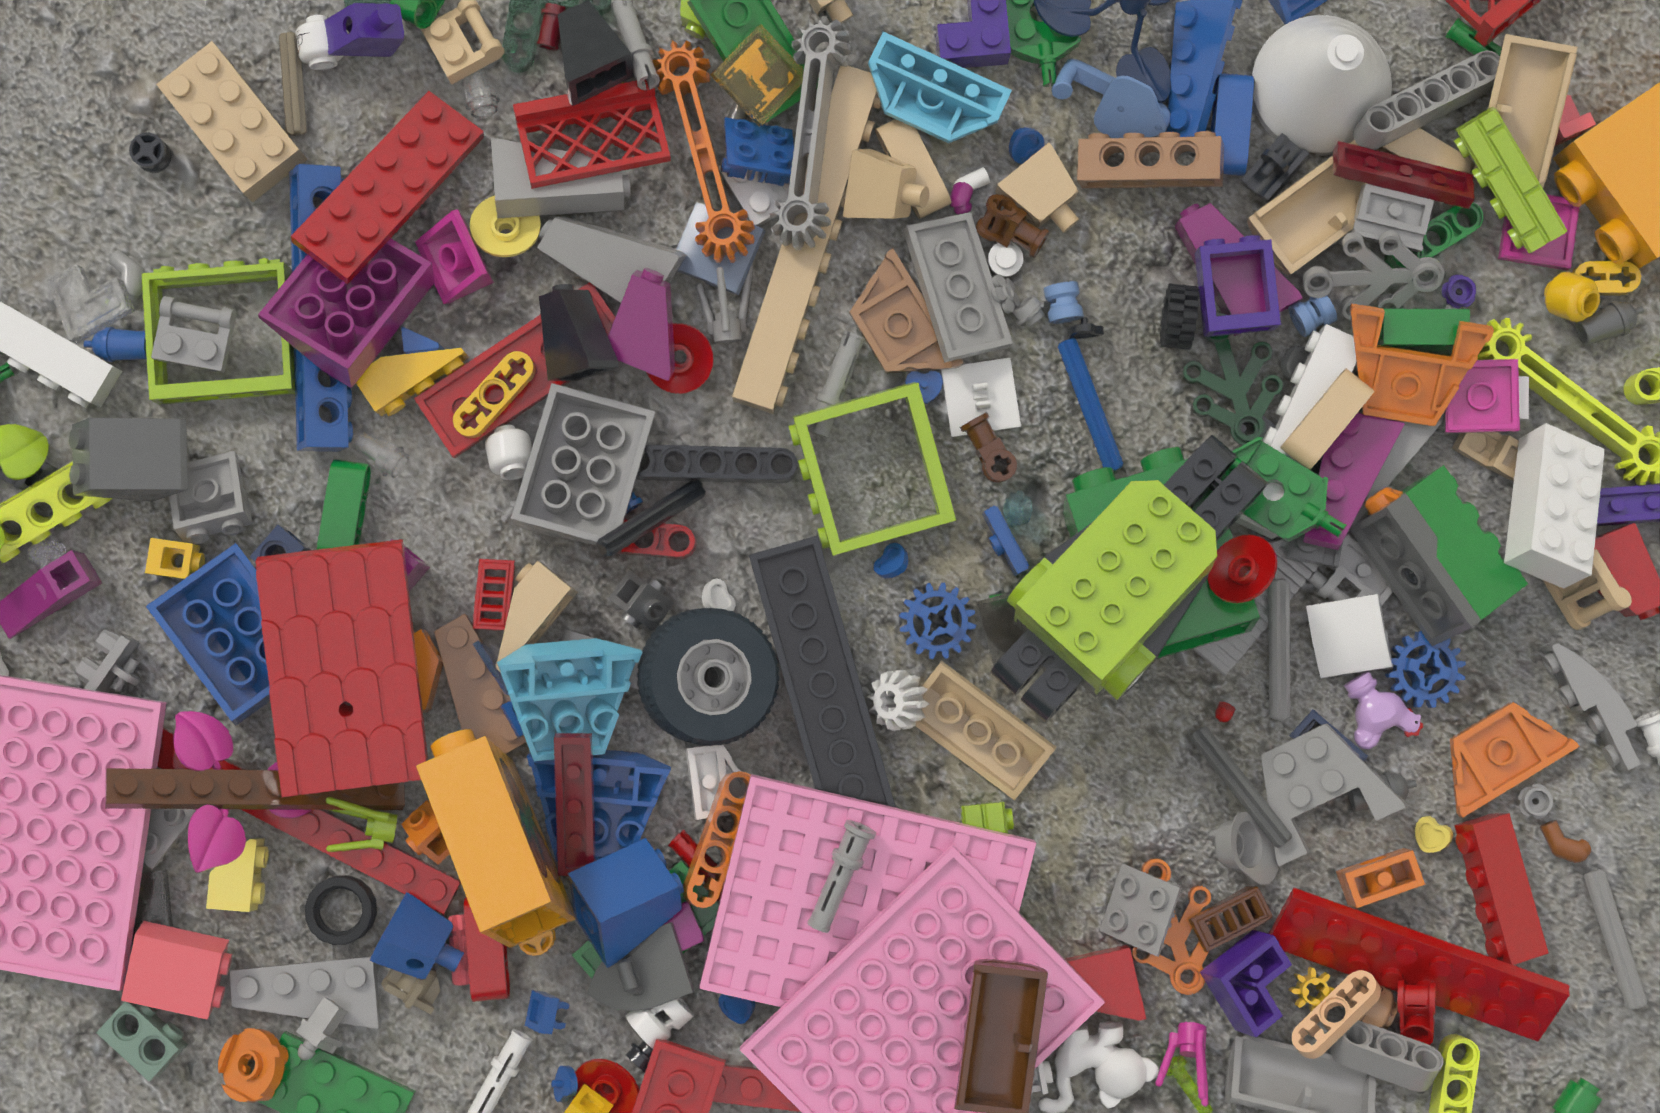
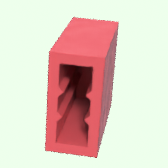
M143 921L134 936L121 1001L208 1020L213 1008H220L224 997L225 987L219 985L221 976L228 974L232 961V954L227 953L229 940Z

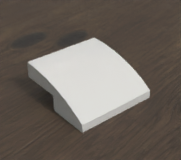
M1378 594L1306 606L1320 678L1393 667L1388 634L1385 631L1380 596Z

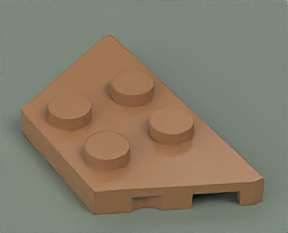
M893 248L890 249L849 312L862 336L866 338L867 344L886 374L961 367L964 364L961 359L944 363L925 300Z

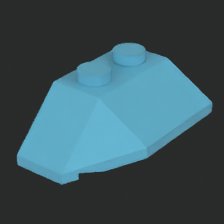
M884 31L868 62L884 114L947 143L997 123L1012 92L1011 89Z

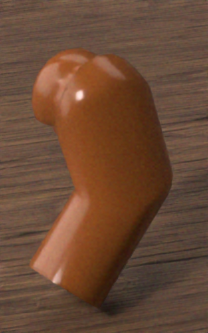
M1557 820L1549 821L1540 826L1554 856L1573 863H1580L1585 861L1591 854V846L1586 840L1580 839L1578 841L1564 837Z

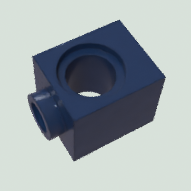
M277 524L250 555V558L256 561L257 557L272 555V552L278 547H283L286 553L310 551L311 549L286 527Z

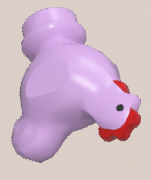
M1369 671L1360 674L1344 685L1348 691L1347 696L1358 700L1355 711L1357 730L1354 732V740L1359 748L1370 750L1375 747L1382 733L1393 726L1403 730L1406 737L1419 735L1420 730L1423 728V723L1420 722L1421 715L1414 714L1412 709L1407 708L1398 695L1390 692H1378L1375 689L1377 679L1373 678Z

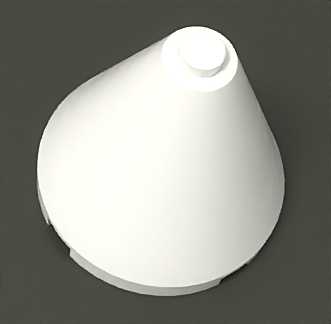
M1307 16L1282 26L1265 42L1254 61L1252 76L1254 77L1252 106L1261 125L1275 140L1283 133L1300 148L1316 153L1315 156L1333 155V150L1338 141L1351 143L1354 140L1353 131L1366 111L1371 106L1391 97L1392 91L1389 64L1384 52L1375 39L1360 26L1335 16Z

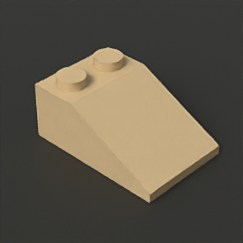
M539 561L534 565L528 563L516 577L519 583L514 588L497 662L525 644L537 643L578 593Z

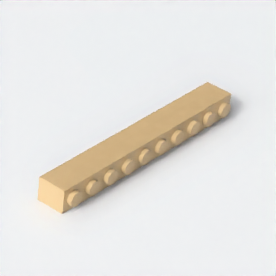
M848 65L847 67L840 66L830 99L818 203L825 202L829 207V211L825 216L830 218L831 225L821 227L826 233V238L822 239L816 235L813 238L815 241L814 248H810L805 241L801 250H796L792 243L788 246L781 245L732 395L734 402L774 414L776 406L783 407L789 388L783 386L787 372L794 373L799 354L794 352L797 340H805L810 320L805 319L809 306L815 308L821 287L815 285L819 273L826 274L832 254L826 251L830 239L837 241L843 221L837 218L841 206L844 207L852 150L860 149L862 141L869 142L875 122L870 121L873 108L880 109L881 107L870 72ZM806 169V173H805V181H804L803 194H804V191H805V183H806L807 169ZM808 213L798 214L794 218L793 225L803 224L807 219Z

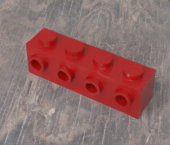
M1510 813L1488 814L1454 825L1457 834L1456 845L1463 855L1466 866V880L1473 891L1476 902L1475 912L1478 920L1482 923L1486 938L1485 948L1489 957L1516 965L1549 954Z

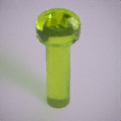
M1182 1055L1174 1056L1166 1075L1174 1076L1198 1113H1211L1213 1108L1210 1103L1206 1107L1201 1104V1099L1198 1097V1087L1184 1067L1187 1064L1186 1059Z

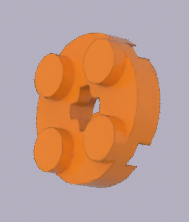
M243 1029L244 1031L239 1035H232L221 1050L218 1060V1073H223L226 1084L221 1085L224 1092L230 1098L239 1102L254 1103L270 1100L281 1082L284 1067L288 1060V1050L284 1045H280L276 1036L267 1030ZM249 1059L255 1060V1068L251 1074V1068L248 1066Z

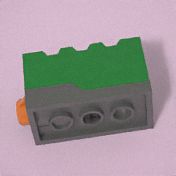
M1444 465L1401 491L1385 487L1365 501L1364 506L1368 510V515L1349 529L1431 646L1474 627L1528 584L1519 569L1504 563L1503 557L1498 552L1501 546L1498 538L1489 531L1484 532L1477 522L1480 516L1478 510L1473 504L1461 500L1456 493L1458 489L1457 481Z

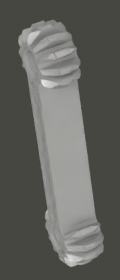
M823 15L818 24H815L813 19L808 18L807 24L809 28L806 30L797 28L796 32L800 39L792 41V47L797 51L793 56L797 64H805L789 192L788 199L785 202L775 200L774 204L779 211L769 213L770 219L775 222L771 227L774 235L780 236V242L784 246L792 243L796 250H801L804 241L810 248H814L815 241L813 238L816 235L822 239L826 238V233L821 227L831 225L830 218L825 216L829 211V207L825 202L818 203L834 67L838 64L847 67L848 62L844 56L852 54L853 50L851 45L848 44L851 39L849 32L842 30L843 26L838 20L835 19L830 23L828 18ZM829 42V46L825 51L815 52L816 47L820 43ZM818 73H819V80H818V88H817L815 111H813V110H814V102H815V94H816V86H817V78H818ZM808 154H809L808 167H807V175H806V183H805V191H804V194H803L804 181H805V173H806V165H807V157H808ZM808 213L807 219L803 224L793 225L794 218L798 214Z

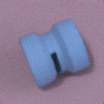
M1061 282L1044 287L1045 299L1051 303L1050 310L1048 311L1050 324L1068 323L1084 317L1083 308L1078 304V300H1076L1080 293L1078 282Z
M1327 295L1322 298L1310 296L1308 301L1304 303L1298 301L1288 307L1291 320L1303 337L1311 335L1320 325H1330L1337 321L1336 310Z

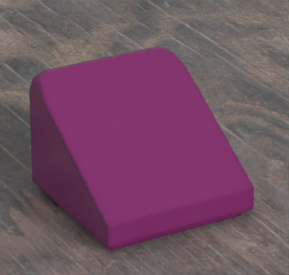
M687 901L681 903L682 910L665 923H673L682 951L703 942L705 939L703 930Z

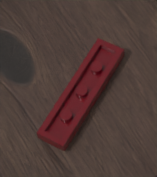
M1341 141L1337 142L1333 150L1334 176L1469 209L1475 199L1473 174Z
M556 733L554 736L558 876H568V873L596 861L592 733Z

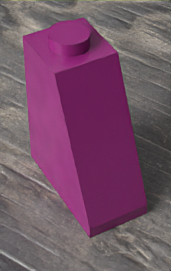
M644 268L643 271L636 270L632 274L608 338L618 361L668 381L675 370L671 286L669 282L663 280V274L649 268Z

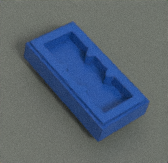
M994 505L985 510L982 516L993 534L988 539L996 555H1004L1014 576L1026 571L1029 564L998 506Z

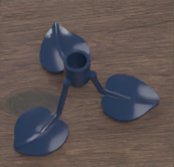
M1034 0L1036 10L1044 23L1053 31L1069 37L1086 34L1091 27L1089 16L1098 15L1116 2L1120 3L1121 9L1126 14L1137 15L1130 47L1132 54H1126L1120 58L1116 66V76H1129L1150 86L1156 95L1158 103L1164 102L1167 99L1171 89V74L1165 57L1153 47H1145L1138 51V42L1143 20L1147 15L1145 9L1147 5L1159 6L1168 3L1170 0H1107L1094 9H1090L1091 0Z

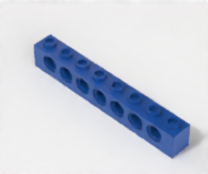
M298 164L289 171L291 235L316 210L313 204V197H318L324 202L342 183L344 178H341V168L339 166ZM291 242L293 272L307 254ZM294 348L297 451L339 452L349 448V443H351L353 438V426L351 422H348V408H350L352 403L351 388L330 375V386L324 387L318 380V372L322 370ZM320 406H325L330 410L332 415L330 423L320 418Z

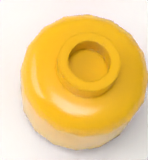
M1561 272L1546 285L1544 291L1545 305L1549 313L1572 322H1580L1593 315L1600 303V294L1596 283L1590 278L1572 272Z

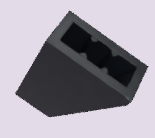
M589 0L558 14L565 80L569 103L572 106L634 77L631 52Z
M560 284L553 286L552 292L539 296L548 381H579L619 368L617 357L589 290H574L573 284Z

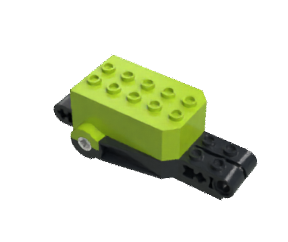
M1214 435L1206 439L1164 485L1158 480L1131 481L1092 523L1046 555L1011 592L1007 602L1015 608L1014 625L1024 634L998 660L990 673L1016 695L1042 669L1044 671L1043 674L1025 692L1021 701L1045 723L1061 709L1081 686L1088 690L1095 698L1105 689L1117 701L1121 699L1156 661L1205 583L1217 558L1216 542L1253 504L1266 488L1268 482L1244 461L1221 481L1220 479L1233 465L1238 456ZM1211 489L1213 492L1195 511H1193L1192 508Z

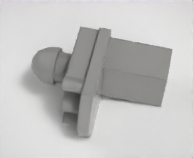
M324 997L308 1020L302 1019L300 1022L301 1025L296 1032L306 1039L298 1048L300 1059H311L316 1054L317 1048L333 1054L337 1047H341L343 1044L332 1033L347 1011L334 1001Z

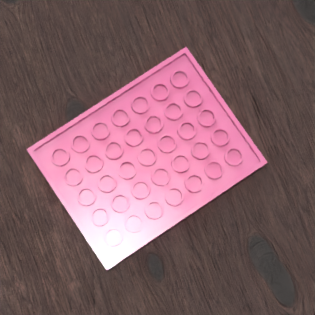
M0 675V970L116 991L124 989L151 809H105L106 769H157L167 702Z
M952 844L740 1046V1051L802 1113H982L954 1109L973 966L976 960L997 959L1022 962L1039 966L1048 972L1035 1068L1105 1002Z

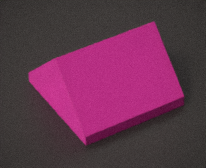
M458 209L452 210L415 241L421 256L432 263L434 284L443 304L451 303L494 283L478 246L473 241L466 220Z

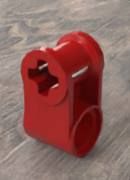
M1398 980L1397 1008L1398 1013H1400V1035L1430 1045L1434 1039L1436 982H1430L1429 985L1406 984L1404 980Z

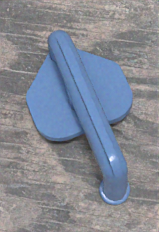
M1068 59L1056 78L1055 84L1052 86V95L1062 100L1071 96L1073 91L1071 83L1073 80L1103 94L1104 96L1094 115V124L1101 133L1108 134L1110 138H1123L1125 133H1142L1145 137L1158 136L1159 133L1166 132L1170 123L1171 114L1169 109L1162 102L1158 103L1156 95L1150 86L1129 76L1112 77L1077 59Z

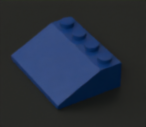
M236 543L146 606L235 726L270 701V686L256 578L257 570Z

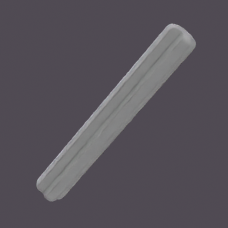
M1273 579L1268 587L1269 716L1274 720H1286L1291 716L1290 583L1285 579Z
M1600 869L1589 871L1584 874V879L1625 1005L1628 1009L1642 1008L1647 1005V999L1606 873Z

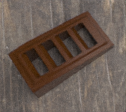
M1246 886L1190 918L1189 922L1204 952H1208L1273 918V915L1260 889L1257 886ZM1233 906H1236L1242 918L1240 923L1232 909ZM1220 913L1223 914L1230 929L1226 930L1219 916ZM1208 919L1211 920L1218 934L1214 938L1205 922Z

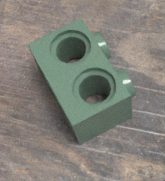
M124 1001L96 1033L150 1082L158 1078L188 1044L182 1039L184 1034L176 1025L171 1022L165 1023L156 1015V1008ZM128 1014L133 1015L138 1020L139 1027L136 1033L130 1032L126 1028L125 1019ZM154 1039H158L164 1044L165 1053L163 1057H158L152 1052L151 1044Z

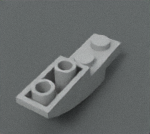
M1559 643L1547 644L1541 647L1545 655L1542 657L1543 664L1550 675H1555L1561 687L1558 689L1561 701L1567 708H1571L1572 712L1588 711L1589 714L1586 716L1587 722L1592 731L1600 735L1605 745L1602 748V752L1609 765L1615 766L1616 770L1627 771L1641 765L1625 733L1638 725L1617 691L1591 664Z

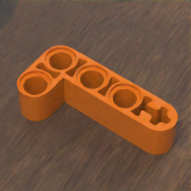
M740 771L728 773L719 783L683 885L684 899L692 906L699 908L710 907L717 901L726 878L751 775L749 773ZM734 778H740L746 786L745 793L740 798L733 797L729 791V784ZM722 812H728L734 820L732 829L726 833L720 831L717 827V818ZM712 846L719 848L722 854L720 863L714 867H710L704 858L706 850ZM699 868L705 872L716 873L715 879L707 877L704 888L709 890L708 896H701L699 901H697L698 894L693 892V887L695 885L701 886L705 875L698 874Z

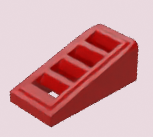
M479 559L473 629L505 630L514 592L515 560ZM487 569L506 570V577L487 576ZM486 584H504L505 589L504 591L486 590ZM485 598H503V605L485 604ZM484 612H502V618L487 619L484 618Z

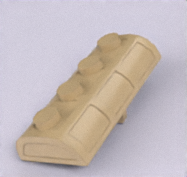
M1505 34L1488 109L1491 107L1497 109L1543 188L1553 155L1578 47Z
M1353 140L1351 143H1349V144H1353V145L1359 146V145L1355 142V140ZM1331 156L1250 216L1247 221L1252 235H1259L1261 240H1272L1274 264L1284 274L1291 275L1353 230L1354 216L1361 186L1367 183L1334 176L1333 156Z

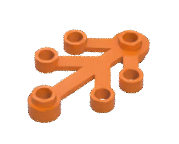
M1153 858L1147 860L1142 865L1141 871L1147 874L1152 866H1158L1161 870L1159 879L1168 881L1171 878V869L1163 860ZM1200 885L1190 889L1188 893L1189 903L1179 922L1176 915L1172 917L1170 922L1172 927L1168 928L1164 943L1171 947L1175 961L1162 955L1157 957L1148 953L1147 957L1139 959L1136 955L1137 947H1131L1132 958L1142 964L1148 963L1169 974L1173 988L1185 995L1199 992L1205 984L1200 971L1204 969L1202 964L1209 951L1204 952L1198 941L1189 956L1185 945L1192 930L1189 919L1201 913L1203 907H1206L1211 901L1210 891ZM1198 890H1203L1206 894V898L1202 903L1194 901V893ZM1211 920L1205 921L1207 926L1212 924ZM1184 970H1191L1193 972V979L1188 983H1184L1181 980V974Z

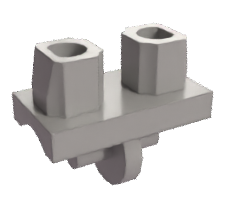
M103 630L94 646L108 654L101 665L91 658L85 657L74 671L87 684L84 689L106 692L111 685L114 690L120 692L126 682L137 686L141 679L133 672L140 662L130 656L140 642L131 636L119 635L109 630Z

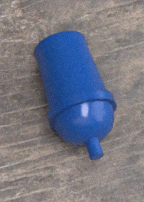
M105 327L95 333L92 341H84L83 343L84 348H92L94 354L106 362L147 359L145 331Z

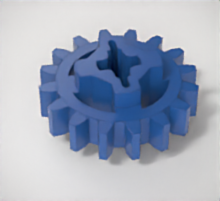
M943 582L938 590H934L931 583H927L926 593L922 594L918 589L913 590L914 597L916 598L914 602L905 599L903 604L909 608V611L899 613V618L907 620V625L900 627L899 631L903 633L909 632L910 637L906 640L905 644L910 645L915 642L918 645L915 654L919 655L925 649L929 651L928 655L931 660L934 659L936 652H941L942 657L947 659L949 658L948 649L952 648L956 653H960L962 650L959 642L970 643L971 638L965 633L966 630L976 628L975 624L968 622V617L973 616L975 610L965 609L964 606L970 600L968 597L961 600L956 597L959 588L955 587L949 593L946 592V585ZM930 598H943L938 606L929 608L921 604ZM954 605L960 613V627L952 619L951 610ZM946 607L942 620L946 623V627L939 626L929 636L928 632L931 629L932 621L928 619V615L935 616ZM914 615L922 621L924 631L920 637L914 628ZM947 635L953 638L952 641L943 645L931 644L936 636Z
M1422 631L1415 632V641L1408 635L1403 636L1401 639L1404 647L1394 645L1391 648L1396 654V658H1392L1393 671L1385 674L1386 678H1395L1396 683L1391 686V691L1402 690L1401 700L1407 702L1413 698V707L1416 708L1421 707L1424 700L1428 708L1436 707V699L1442 704L1450 702L1447 693L1458 694L1460 690L1455 685V682L1465 680V676L1458 673V668L1465 666L1466 663L1465 661H1456L1455 658L1460 653V648L1449 649L1450 638L1431 646ZM1422 646L1416 657L1406 658L1414 648ZM1440 653L1443 655L1447 663V667L1444 666L1441 659L1439 658ZM1420 664H1426V667L1431 669V675H1425L1423 671L1419 670ZM1403 672L1407 673L1412 681L1411 686L1407 683ZM1445 681L1438 690L1429 693L1434 683Z

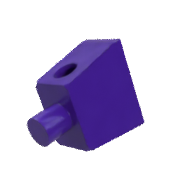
M353 3L324 21L328 41V54L330 56L391 57L404 41L405 35L401 8L397 4Z

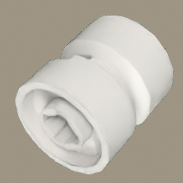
M678 998L654 1008L630 1011L625 1016L637 1034L653 1049L656 1039L668 1040L671 1037V1029L679 1030L694 1017V1014L682 998ZM661 1010H664L666 1013L664 1018L658 1014Z

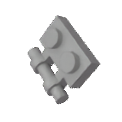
M1349 534L1346 535L1343 541L1339 567L1333 568L1328 566L1333 570L1328 578L1316 570L1308 579L1318 589L1317 593L1324 599L1328 597L1332 601L1350 599L1346 593L1337 587L1343 579L1358 591L1353 598L1378 594L1381 606L1393 592L1359 542Z

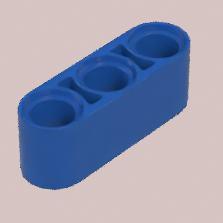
M1222 73L1221 76L1218 75L1215 81L1214 94L1216 96L1212 107L1210 132H1214L1216 136L1222 137L1224 143L1223 174L1244 176L1246 173L1254 92L1253 76Z

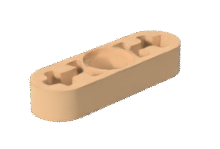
M1363 970L1352 972L1295 1027L1292 1032V1043L1302 1056L1309 1059L1322 1056L1379 1000L1381 989L1373 975ZM1361 984L1364 987L1367 986L1369 991L1363 994L1358 992L1356 987ZM1345 996H1348L1354 1002L1355 1006L1353 1008L1344 999ZM1336 1006L1345 1008V1016L1341 1021L1332 1023L1327 1020V1014L1330 1009ZM1320 1021L1329 1030L1326 1034L1317 1025ZM1309 1034L1315 1037L1316 1043L1314 1045L1306 1043L1304 1040L1306 1035Z

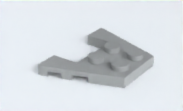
M1327 723L1261 755L1268 805L1292 834V838L1282 847L1277 848L1274 846L1278 866L1310 852L1294 817L1357 787L1360 788L1376 821L1407 807L1406 802Z

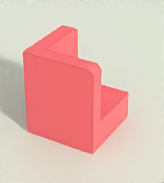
M1570 95L1566 97L1555 146L1585 134L1596 125L1591 112L1582 116L1579 115Z

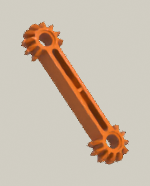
M672 40L670 45L672 50L667 51L659 48L658 53L661 59L652 61L660 78L659 92L662 95H666L674 91L676 94L709 217L707 221L696 222L695 228L700 234L695 237L697 245L703 246L702 253L705 257L714 254L715 262L720 264L724 256L727 255L730 263H734L736 261L734 255L736 252L747 256L748 251L744 244H754L755 238L750 232L755 229L753 221L747 220L748 213L745 209H741L734 214L730 210L697 88L699 83L710 82L711 77L707 70L710 69L711 65L709 59L703 58L704 52L702 48L697 47L692 50L691 42L687 40L681 48H678L677 43ZM678 67H689L686 74L682 76L673 75ZM687 93H691L694 99L701 125L699 131H693L684 101V96ZM707 172L714 173L722 202V209L720 211H714L705 178ZM724 227L734 229L729 238L720 239L716 237L718 231Z

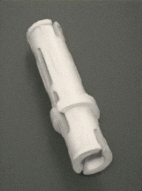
M517 1029L511 1031V1035L499 1056H494L491 1065L493 1067L467 1113H492L511 1077H516L519 1072L517 1066L533 1040L530 1036ZM511 1053H513V1056H512L511 1060L509 1061V1063H508V1065H507L505 1071L503 1072L501 1078H498V1075H499V1073L501 1072V1070H502V1068H503L505 1062L507 1061L509 1055H510ZM495 1087L484 1109L479 1111L490 1089Z

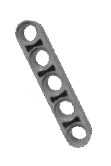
M1482 51L1371 106L1353 131L1355 142L1361 147L1373 150L1379 149L1484 96L1493 87L1500 56L1492 51Z

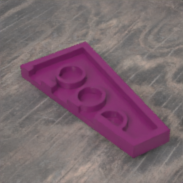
M1359 412L1354 416L1322 455L1318 473L1320 477L1328 478L1325 510L1329 512V515L1347 524L1339 538L1321 526L1319 529L1315 527L1304 534L1303 542L1339 550L1405 423L1367 416Z

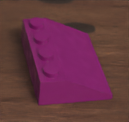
M390 239L353 280L346 284L307 254L260 311L258 317L322 371L352 388L433 286L432 263Z

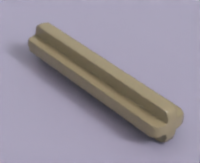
M286 32L279 35L285 130L288 135L299 136L307 132L302 61L298 55L296 34Z

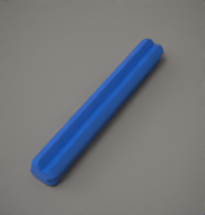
M1075 338L1059 343L1058 349L1103 468L1111 467L1113 471L1121 469L1123 467L1122 458L1078 342Z

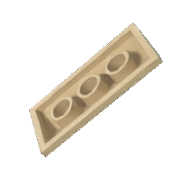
M943 661L938 664L921 686L928 689L922 696L923 700L927 701L929 705L921 708L925 718L921 719V721H916V727L1013 800L1018 797L1056 749L1055 745Z

